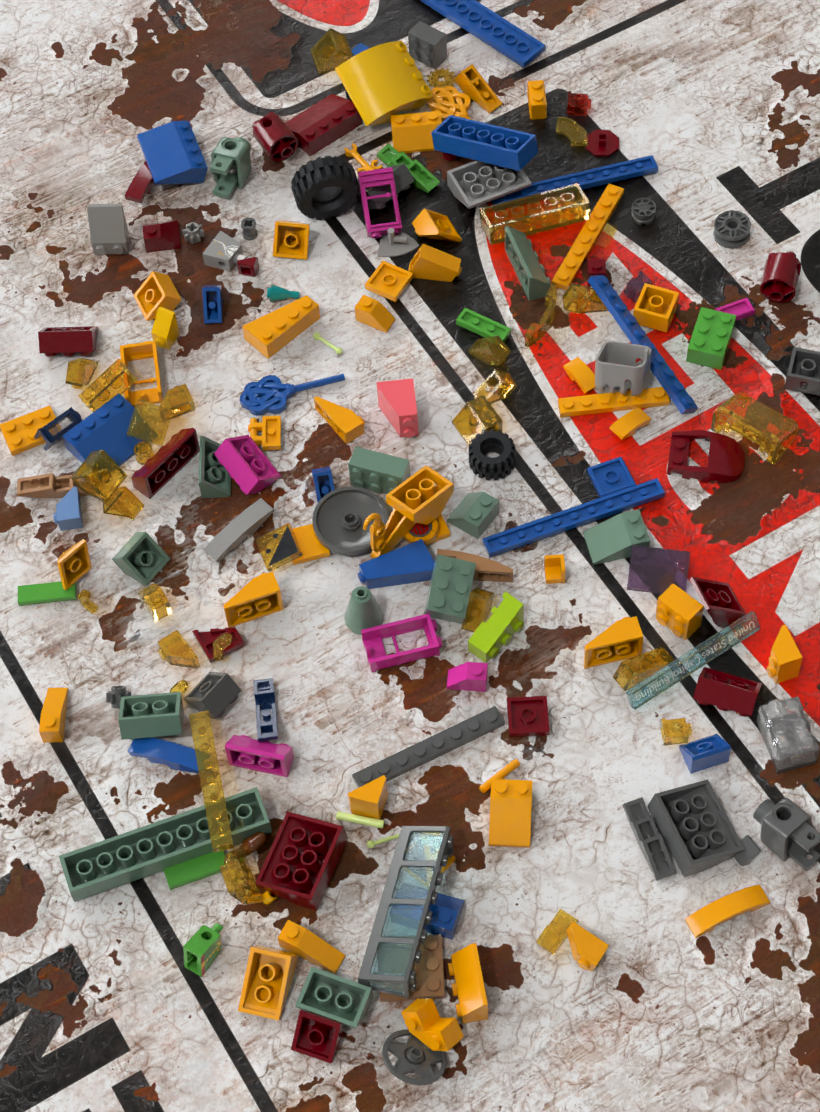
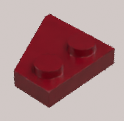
M235 627L215 628L207 632L192 631L193 636L210 663L245 646L242 637Z

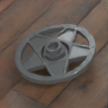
M408 1029L392 1033L383 1045L382 1058L386 1067L395 1077L403 1082L412 1085H429L439 1080L446 1069L447 1059L445 1052L432 1051L430 1048H425L424 1043L411 1034ZM409 1036L407 1043L394 1040L398 1037ZM388 1051L398 1058L394 1066L388 1057ZM441 1062L440 1070L434 1075L431 1065ZM415 1073V1074H417L421 1079L412 1078V1077L406 1076L405 1074Z

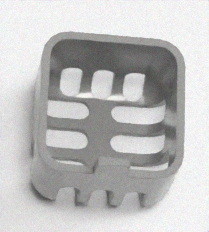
M615 341L605 342L595 360V387L602 392L609 386L610 393H615L616 389L620 388L622 395H625L629 389H631L632 396L641 394L650 377L651 348ZM639 358L642 360V365L636 367V359Z

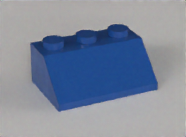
M404 883L396 899H426L428 890ZM438 893L436 905H432L430 910L433 912L431 923L426 924L425 931L433 935L441 934L442 937L453 940L465 900ZM394 904L391 911L392 923L418 930L424 906Z

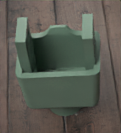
M222 137L212 151L210 171L214 175V181L217 183L213 190V195L229 199L235 188L241 189L252 169L250 158L251 145L246 139L242 137L234 139ZM233 168L237 169V173H229L228 171Z

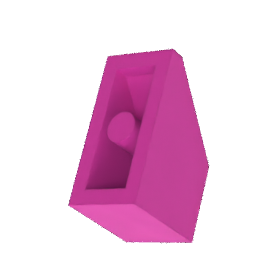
M466 662L449 669L447 689L486 692L488 663Z

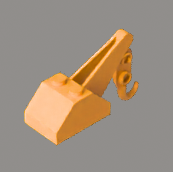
M425 465L386 495V503L394 509L386 525L381 521L378 513L369 515L363 525V530H367L368 524L374 520L370 527L371 558L374 559L390 552L416 523L428 525L440 516L454 492V484Z

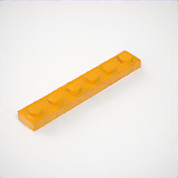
M663 387L643 389L638 396H632L631 390H629L625 395L615 392L558 398L560 418L632 410L638 407L641 409L667 406L670 403L669 396Z

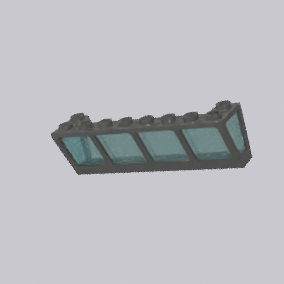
M402 826L358 976L359 984L371 987L374 991L408 999L410 993L415 992L417 979H415L417 971L414 970L415 964L420 963L422 956L420 946L421 943L425 944L427 931H425L426 924H430L433 912L430 911L431 906L436 905L438 892H436L437 885L441 886L443 880L442 866L446 867L448 857H452L454 845H452L454 836L450 833V827Z

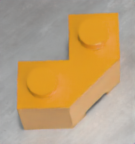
M416 999L401 1012L409 1032L432 1051H449L464 1037L456 1018H440L433 999Z

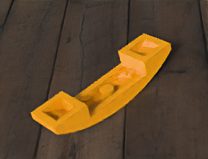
M754 885L728 894L688 916L685 921L694 937L697 938L714 930L715 926L749 910L753 912L769 905L770 901L762 887Z

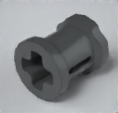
M244 218L241 221L242 235L245 240H254L258 236V232L255 229L256 221L253 218Z

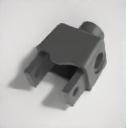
M788 798L781 799L777 804L767 799L758 806L753 814V818L761 824L760 839L783 862L791 858L805 871H808L820 860V854L813 849L820 842V833L812 825L811 816ZM810 835L814 837L813 840H809ZM811 855L813 858L807 859L805 856Z

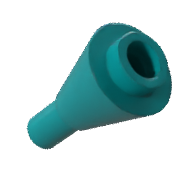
M271 284V287H267V298H270V302L288 298L299 299L300 292L288 291Z

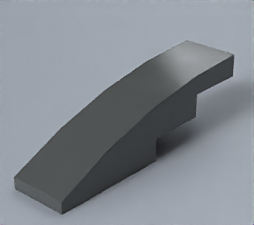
M643 797L624 803L622 806L656 881L676 874L662 835L658 833L653 817L649 815Z

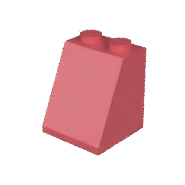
M413 378L376 382L378 406L400 438L419 436Z

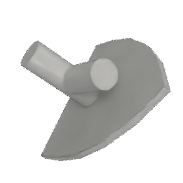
M389 228L387 230L388 234L382 235L380 238L377 257L402 256L414 251L420 245L409 235L403 232L395 235L394 229Z

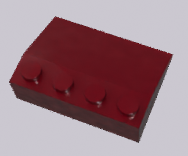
M331 94L285 123L297 137L298 146L311 157L362 125L363 120L351 100Z
M287 811L255 885L296 905L317 911L348 840L344 827Z

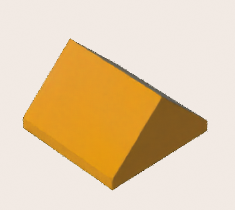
M385 775L347 793L352 814L381 819L388 797Z

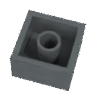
M421 21L408 32L409 54L414 60L436 70L447 59V39L445 33Z
M793 347L784 389L820 396V352Z

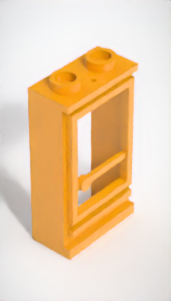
M145 341L120 346L125 399L133 407L164 403L156 342ZM154 358L156 378L129 382L128 361ZM155 381L157 383V388L130 391V385L148 382L153 384Z

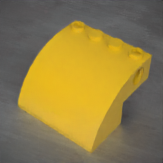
M402 41L388 42L369 48L348 59L335 69L366 126L389 123L391 121L390 115H397L400 111L422 108L433 98L430 87L424 81L422 73L418 70L414 59L407 50V46Z

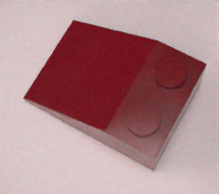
M696 577L689 579L705 609L718 627L731 628L745 615L728 583Z

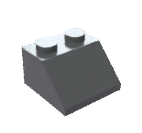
M209 672L183 700L207 718L216 719L223 715L224 709L229 704L236 701L238 694L242 690L228 673Z

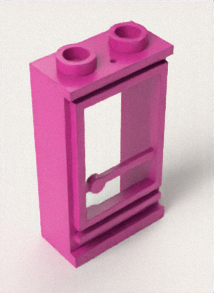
M393 168L358 172L367 237L380 238L382 235L388 234L387 230L389 228H393L395 235H398L399 232H402V224ZM390 185L391 193L387 192L383 195L366 197L365 188ZM392 196L396 222L371 225L367 200L383 197L390 198Z
M430 614L361 630L362 641L371 672L435 655L440 656V648L443 647L440 636H436L437 625L435 620H431ZM424 629L428 646L399 652L395 636ZM392 637L396 653L386 656L382 639Z

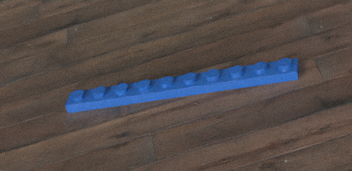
M653 155L534 182L529 187L491 200L490 202L493 210L655 173L658 172V166Z
M604 275L591 276L588 280L589 284L630 342L651 348L650 370L680 413H695L698 407L694 403L693 398L687 393L683 384L677 379L674 372L665 362V359L640 327L636 318L630 313L626 304L623 303L618 293L608 282V279Z
M658 478L482 538V543L490 558L665 497V491Z

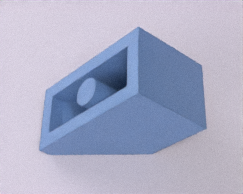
M73 487L56 505V513H53L54 523L59 525L60 531L83 528L81 500L77 487Z

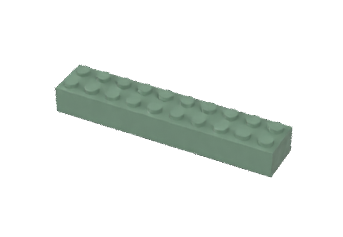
M255 787L60 855L59 858L70 894L74 902L164 871L163 869L222 848L224 850L241 844L248 836L257 832H263L265 835L272 833V829L258 788Z

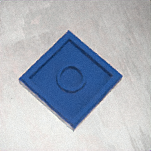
M622 457L587 468V473L600 498L636 485Z

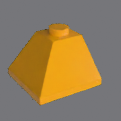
M424 208L412 222L416 234L420 237L461 242L462 240L446 215Z
M286 220L275 221L273 256L307 260L310 224Z
M84 539L72 545L57 560L64 590L70 588L92 569L87 542Z

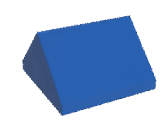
M717 734L679 745L690 774L729 761L731 747Z

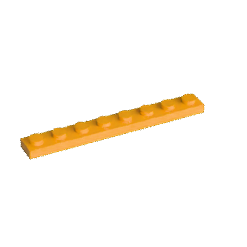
M612 184L607 185L552 279V286L568 291L621 200L624 188Z

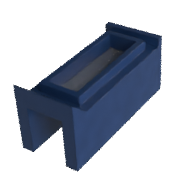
M70 407L47 425L38 429L34 438L37 440L42 436L47 442L44 446L45 451L61 441L65 433L83 421L81 415Z

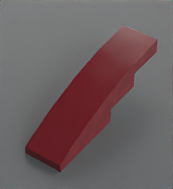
M146 160L130 183L124 195L126 200L142 203L146 193L149 194L153 184H155Z

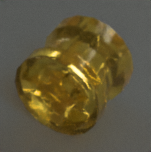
M144 441L135 445L136 461L141 465H145L146 461L154 456L152 446Z

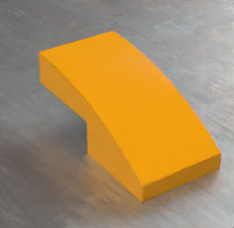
M579 357L563 365L572 381L575 380L584 394L596 388L595 374Z
M638 407L619 418L609 429L623 440L634 435L638 428L648 425L651 418Z

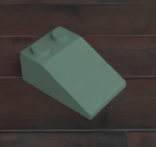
M639 509L620 513L583 531L593 565L649 553L650 539Z

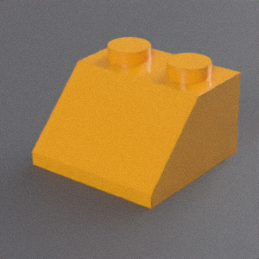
M152 271L133 295L147 321L155 319L159 307L173 311L182 300L169 275Z
M783 625L779 631L767 666V673L770 678L774 679L776 684L798 677L803 658L786 625Z

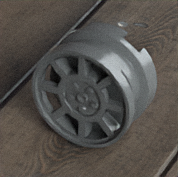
M649 198L636 199L632 204L631 218L639 225L641 223L651 224L656 216L655 202Z

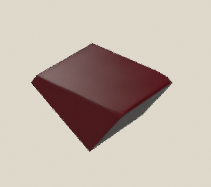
M258 257L238 260L239 274L256 277L259 270Z

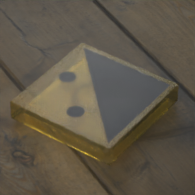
M290 523L255 539L266 569L269 572L303 556Z

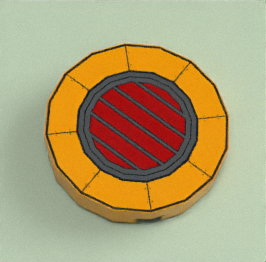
M437 518L428 525L416 523L404 536L406 542L413 543L420 539L423 540L425 545L433 542L440 530Z

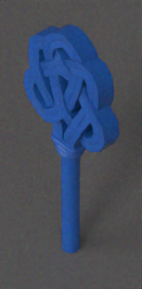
M339 374L298 385L281 383L280 378L275 375H268L258 382L246 384L244 392L240 396V405L255 416L266 412L278 414L286 409V400L294 396L296 392L345 381L344 374Z

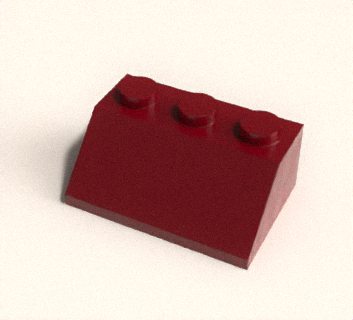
M98 326L45 327L38 332L39 353H45V356H55L56 353H63V356L74 355L73 352H80L81 355H91V352L96 350Z
M704 667L698 677L693 699L702 705H715L719 710L728 711L729 709L735 711L736 714L743 717L752 716L762 683Z

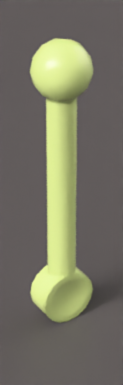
M316 332L313 334L315 340L322 341L334 349L337 354L342 353L340 347L337 348L322 338L320 333Z
M400 833L376 841L369 840L367 847L373 848L375 845L397 839Z

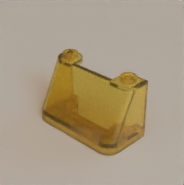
M743 392L735 393L718 406L713 413L711 430L716 433H720L722 429L728 433L731 429L759 444V451H765L768 455L766 461L774 465L796 438L799 431L798 424L794 419L784 416Z

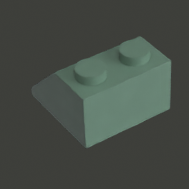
M485 492L468 493L447 518V522L479 539L499 514V500Z
M136 532L112 560L125 574L147 586L170 560V557L147 532Z

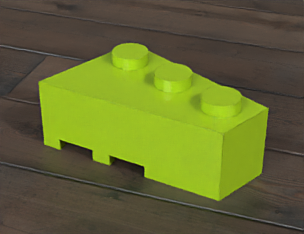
M506 591L502 595L503 601L498 608L494 606L491 609L492 616L486 623L482 621L468 640V651L485 663L490 659H494L498 655L499 649L503 645L506 646L515 632L518 633L524 626V604Z

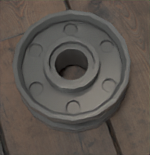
M734 210L719 214L714 222L713 236L715 241L719 245L731 249L745 245L750 238V219L746 214Z

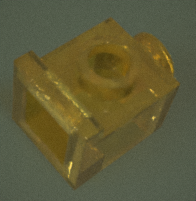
M685 718L661 719L660 730L664 746L688 743L689 735H692L691 724L686 723Z

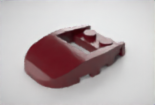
M704 430L672 432L667 475H671V472L682 474L684 479H699L701 483H708V481H718V483L734 482L743 473L745 454L741 445L735 439L723 434ZM694 439L710 441L707 467L687 466L690 441H694Z

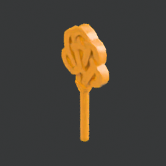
M453 86L436 87L431 90L433 98L427 102L428 108L432 111H441L442 122L449 115L470 119L467 111L470 109L471 99L468 95L458 92Z

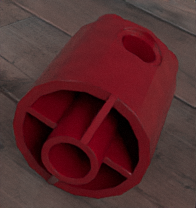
M272 111L253 123V136L272 161H283L294 154L298 147V139L279 115Z
M778 252L768 255L760 285V292L767 300L784 303L794 298L801 272V262L796 258L794 252Z

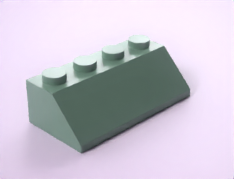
M506 226L505 252L528 300L531 301L548 296L551 282L549 277L545 276L543 265L538 262L537 252L532 250L531 240L527 239L524 232Z

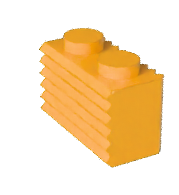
M528 81L527 97L530 119L547 118V102L544 81Z

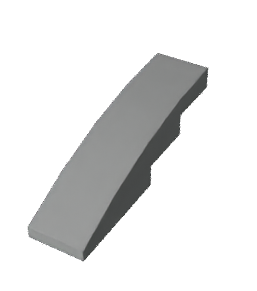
M260 498L233 519L214 537L204 550L219 563L231 549L235 550L246 537L250 539L275 510Z

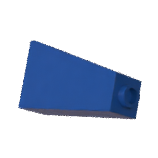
M420 539L359 564L360 572L357 574L361 584L365 583L368 589L430 581L435 562L423 540Z

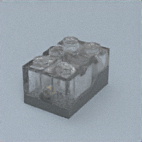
M799 697L786 700L776 699L760 706L756 722L776 773L816 764L820 748L811 733V727L808 719L805 718Z

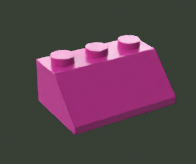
M249 435L225 439L214 453L219 463L225 467L230 477L236 481L241 491L246 495L259 493L281 477L280 473Z
M233 735L225 745L229 765L288 777L294 758L293 749L289 745L284 743L275 744L268 740L258 741L246 735Z

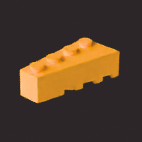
M307 295L242 326L244 340L269 359L320 319L319 305Z

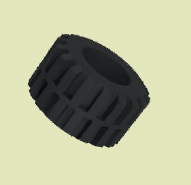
M490 429V432L485 430L482 431V434H476V438H472L469 444L470 469H473V473L475 475L478 474L479 478L485 477L489 481L490 479L498 480L499 477L503 479L505 474L509 475L511 469L513 470L515 466V444H513V439L509 438V435L506 433L502 434L500 430L494 432V429ZM491 452L500 454L494 458L484 456Z

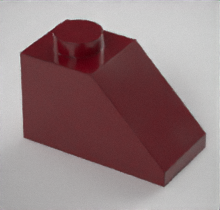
M587 257V287H592L588 282L591 276L604 275L606 277L605 257Z

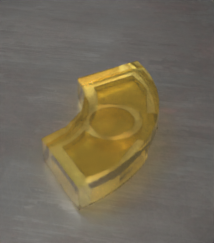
M557 118L556 133L567 136L571 141V146H588L587 133L583 127L570 118Z

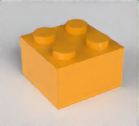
M645 283L633 311V316L638 324L667 333L678 307L679 292Z
M673 583L658 597L656 619L661 625L671 629L677 637H681L686 641L701 626L704 606Z

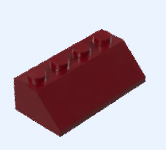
M181 429L177 434H174L171 440L165 446H162L152 458H149L143 467L134 472L131 477L133 487L151 499L200 452L196 429Z

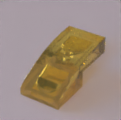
M559 909L551 923L545 927L536 943L554 955L568 938L567 928L573 921L576 924L579 921L562 909Z

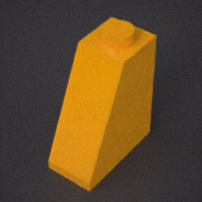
M422 244L410 261L408 271L413 273V278L452 282L461 273V259Z

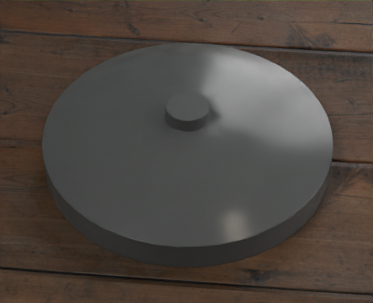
M343 487L326 494L314 509L312 522L315 536L325 548L342 555L365 553L371 550L370 527L374 520L368 524L367 530H363L364 522L372 513H378L381 521L386 525L389 519L386 505L378 495L365 488Z

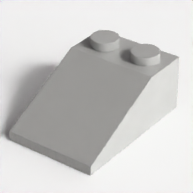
M87 204L90 237L94 255L129 254L130 236L123 205Z

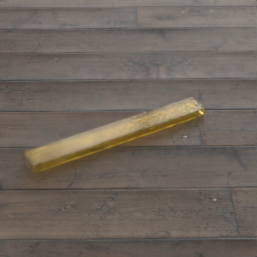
M209 711L190 714L189 720L213 853L232 849L234 844Z

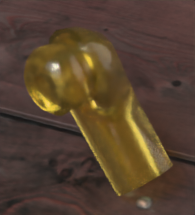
M84 589L81 593H78L77 598L81 605L93 615L99 607L89 599L91 596L90 592Z
M224 633L213 642V658L215 661L223 660V650L232 641L231 634Z
M180 680L170 689L169 693L181 692V695H183L189 687L188 682Z

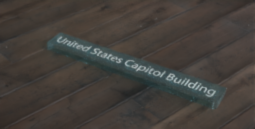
M753 611L749 612L626 691L631 707L636 710L760 630L756 613Z

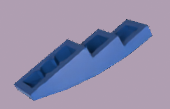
M149 737L134 739L127 751L131 756L147 758L152 763L165 764L170 769L203 774L211 758L209 754Z

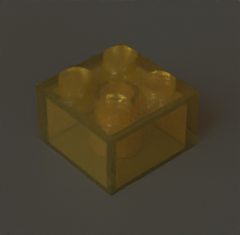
M138 399L126 436L162 447L173 410Z

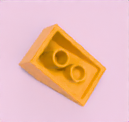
M273 571L254 577L223 605L228 628L284 610L281 591Z
M637 616L624 617L616 621L585 645L584 669L641 656L644 636Z
M491 779L489 846L530 848L533 781Z
M260 945L252 946L250 948L238 1011L279 1021L293 980L298 954Z

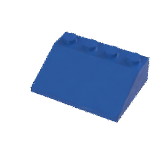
M172 121L137 135L155 185L204 183L208 167L189 121Z
M118 393L62 437L66 449L97 478L102 480L156 439L157 435L131 403Z

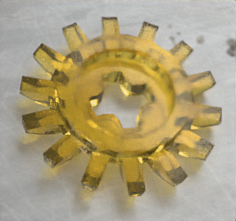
M436 68L435 72H430L432 76H427L429 79L427 83H431L429 86H435L434 88L446 87L447 85L454 86L452 83H456L454 81L456 75L452 76L454 72H449L448 68L447 70H443V68L438 70ZM439 78H445V81L439 82Z

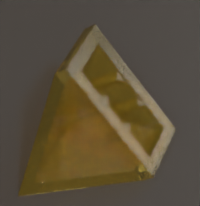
M126 486L114 488L103 501V513L128 517L132 520L144 507V504Z

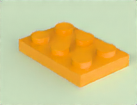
M50 405L0 424V430L12 456L47 443L42 436L37 440L34 436L38 429L56 418ZM58 424L49 432L54 436L61 431L60 425Z

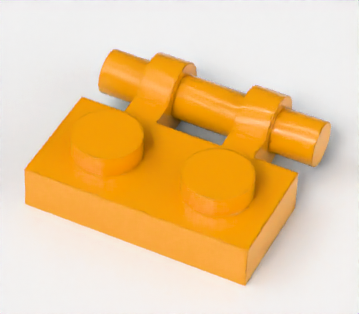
M262 416V422L257 423L256 418H251L248 432L256 445H262L263 451L281 450V416ZM262 431V436H257V433Z

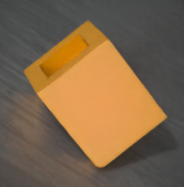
M564 554L544 556L546 584L565 583Z

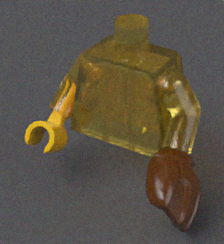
M257 832L248 836L240 848L230 851L225 855L224 865L220 866V871L229 894L243 905L262 903V901L269 905L277 899V897L270 895L272 894L271 892L259 893L248 860L245 857L253 853L264 843L266 838L263 832Z

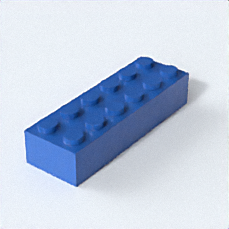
M449 115L431 132L434 150L518 171L538 153L537 139L534 134Z

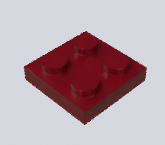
M547 696L507 698L509 737L550 735Z

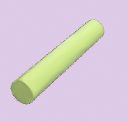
M339 811L336 814L337 820L377 828H384L385 820Z

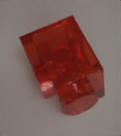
M568 91L567 115L587 116V109H591V99H588V94H577Z

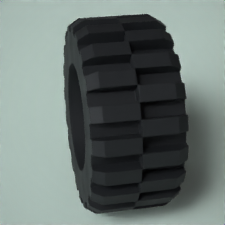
M337 156L317 157L316 160L308 161L306 165H302L299 168V171H296L291 182L298 210L305 216L312 219L316 218L317 220H322V218L331 219V217H338L341 213H346L349 208L355 205L360 194V185L352 164Z

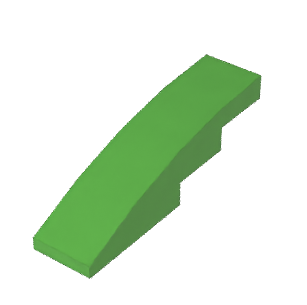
M389 143L377 153L376 157L388 167L404 163L414 178L411 184L427 193L440 184V181L416 159L412 161L403 151L399 153Z

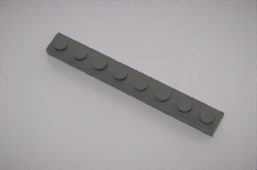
M496 706L352 774V778L358 788L385 775L386 782L504 726L505 721Z

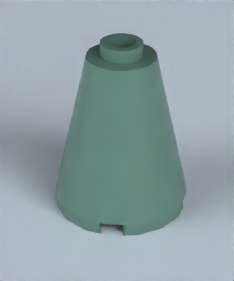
M360 586L352 591L344 616L345 624L353 633L361 635V630L382 625V609L367 587Z

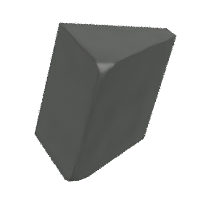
M749 835L740 840L745 851L733 856L741 866L750 864L761 852V849Z

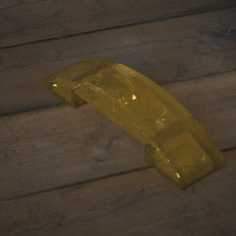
M554 283L551 284L545 296V307L547 309L539 324L532 322L525 334L526 347H530L540 340L554 320L557 306V288Z

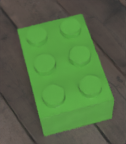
M701 307L687 349L686 362L722 370L735 329L737 315Z

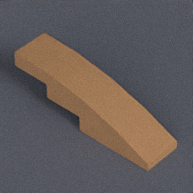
M53 473L17 479V496L63 498L73 487L78 488L80 496L96 495V478L94 475L75 478L74 474L55 477Z
M437 549V556L440 554L476 563L474 581L513 583V569L501 563L470 553Z

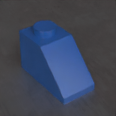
M222 285L203 286L204 323H222Z
M330 466L311 470L317 503L326 494L335 490Z

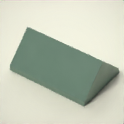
M204 436L200 437L199 487L202 498L229 497L231 495V477L214 455L221 444Z

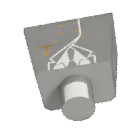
M222 231L217 234L203 252L205 265L225 271H231L238 260L247 259L243 255L241 243Z

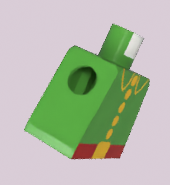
M215 923L212 928L202 925L183 946L185 968L200 977L205 974L221 951V936L225 932L223 926Z

